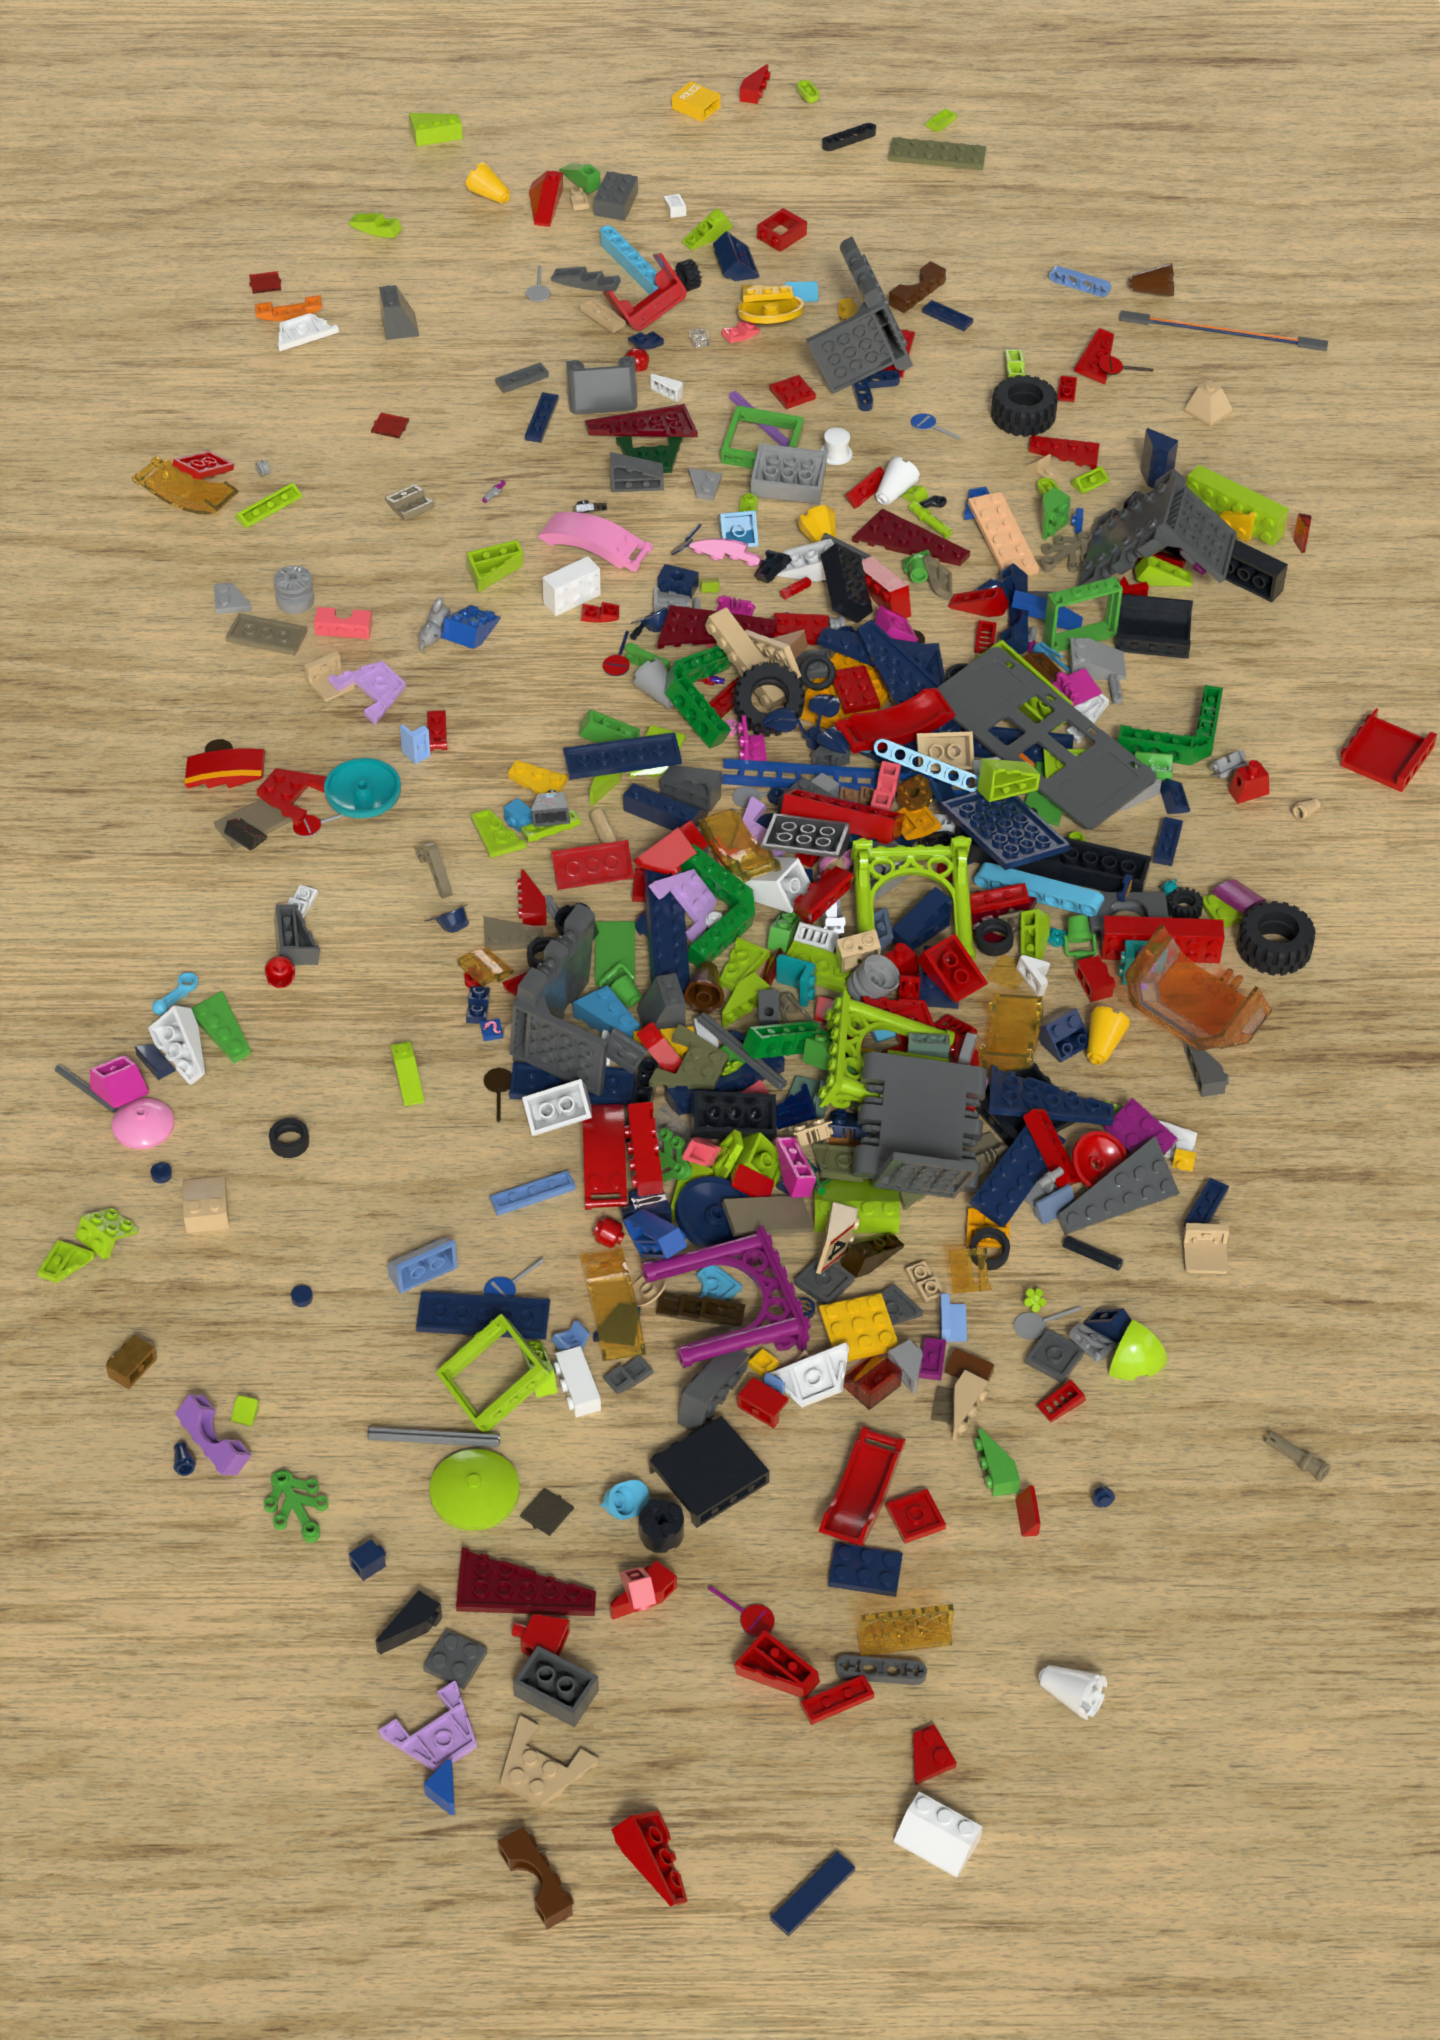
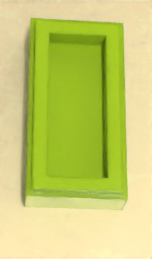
M944 108L926 122V127L939 133L957 119V114Z

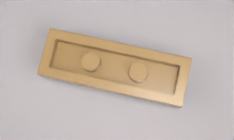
M594 298L580 304L582 312L612 333L626 326L624 319Z

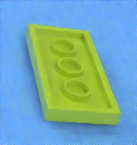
M795 940L793 941L786 956L816 964L817 979L815 985L840 993L843 990L848 991L847 979L855 970L841 973L836 953Z

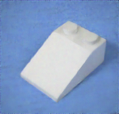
M831 539L784 550L783 553L790 555L792 561L777 576L793 579L808 577L811 581L815 582L826 580L821 554L834 545Z

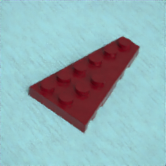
M685 404L585 420L588 434L594 436L698 437V431Z
M883 508L852 537V542L854 543L862 541L868 543V546L880 545L884 546L885 550L908 555L929 550L931 556L938 558L939 562L961 566L970 557L969 550Z
M670 605L658 641V649H662L667 645L681 647V644L687 643L692 645L717 643L715 638L708 633L705 624L708 617L718 611ZM731 613L744 631L749 630L768 638L774 637L777 619Z
M462 1547L456 1612L595 1616L596 1591L572 1583L565 1584L556 1581L554 1577H544L536 1574V1571L506 1561L499 1562L490 1559L488 1555L482 1553L478 1555Z

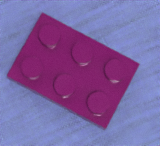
M1133 1098L1114 1116L1113 1126L1106 1125L1104 1127L1108 1133L1116 1137L1132 1154L1154 1136L1158 1140L1163 1155L1178 1141L1174 1134Z

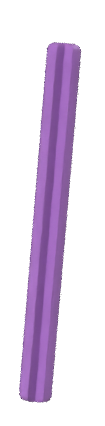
M737 391L729 394V399L736 405L754 408ZM756 423L780 446L789 447L790 440L775 426Z

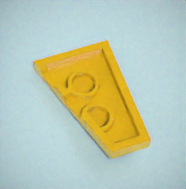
M743 285L744 302L793 299L792 286Z
M518 760L514 762L508 772V778L524 788L531 789L536 796L547 793L549 790L561 792L568 782L567 775Z

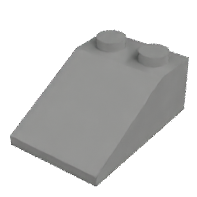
M1070 638V674L1085 668L1093 680H1108L1110 674H1117L1119 680H1126L1123 651L1090 638Z

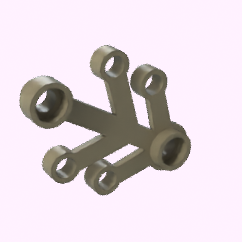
M1081 531L1076 537L1056 535L1054 537V545L1049 543L1043 544L1041 552L1044 555H1050L1052 551H1061L1054 557L1044 556L1042 558L1041 567L1043 571L1051 572L1055 568V564L1069 555L1068 571L1072 573L1077 572L1079 563L1077 562L1076 550L1081 547L1080 563L1084 564L1092 538L1091 533Z

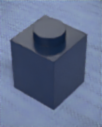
M370 1539L349 1553L350 1566L364 1581L386 1567V1553L381 1545H376Z

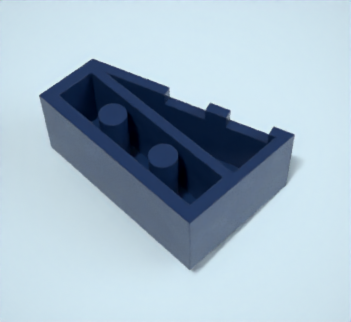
M937 887L933 888L908 914L892 928L894 938L891 942L894 945L897 943L906 944L914 951L950 926L952 899Z

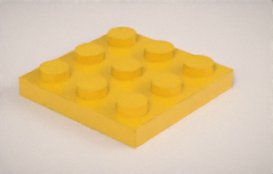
M882 1293L819 1306V1314L830 1347L833 1348L843 1343L849 1345L847 1362L886 1354L889 1350L899 1345Z

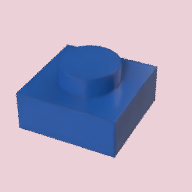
M1076 508V515H1072L1071 526H1075L1074 533H1079L1082 531L1083 508Z

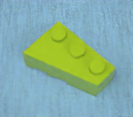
M982 758L977 790L988 802L1036 791L1039 787L1040 773L1029 762Z

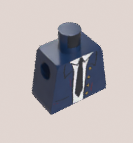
M637 1190L629 1194V1205L619 1208L622 1220L643 1208L672 1224V1211L664 1191L663 1194L638 1196Z

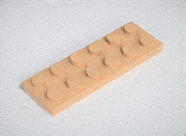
M1002 492L969 498L968 505L1000 571L1014 563L1027 575L1039 573L1038 564Z

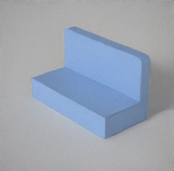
M404 724L401 725L402 752L414 764L430 757L428 729L423 725L411 732Z
M941 1294V1339L946 1340V1342H966V1305L950 1304V1294Z

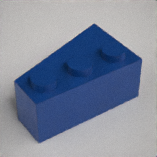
M643 1208L622 1220L641 1258L668 1259L688 1247L685 1241L686 1236L679 1227Z

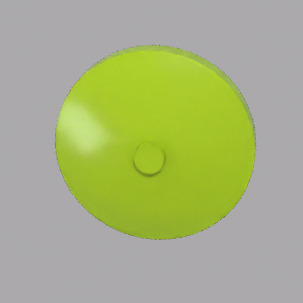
M484 1449L460 1451L446 1458L435 1469L429 1485L430 1501L436 1514L444 1522L455 1528L469 1531L488 1529L500 1524L515 1509L520 1495L519 1478L512 1464L495 1452Z

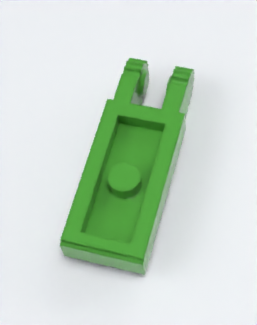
M634 643L626 644L625 650L627 653L625 657L631 663L640 667L647 661L652 663L655 661L654 658H660L669 672V660L643 650Z

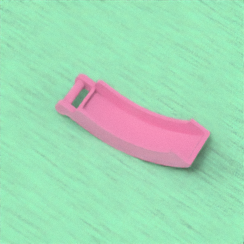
M579 512L555 513L538 535V538L550 546L562 544L579 547L604 558L619 569H622L624 566L632 572H636L639 569V564L647 553H650L653 549L651 543L642 541L621 526L601 517ZM636 548L640 549L641 551L636 558L631 561L629 557Z

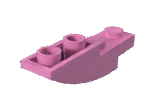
M702 539L692 542L689 546L693 548L694 552L709 554L710 558L717 561L723 560L729 554V558L745 560V564L755 567L763 559L762 556L747 551L748 543L733 539Z

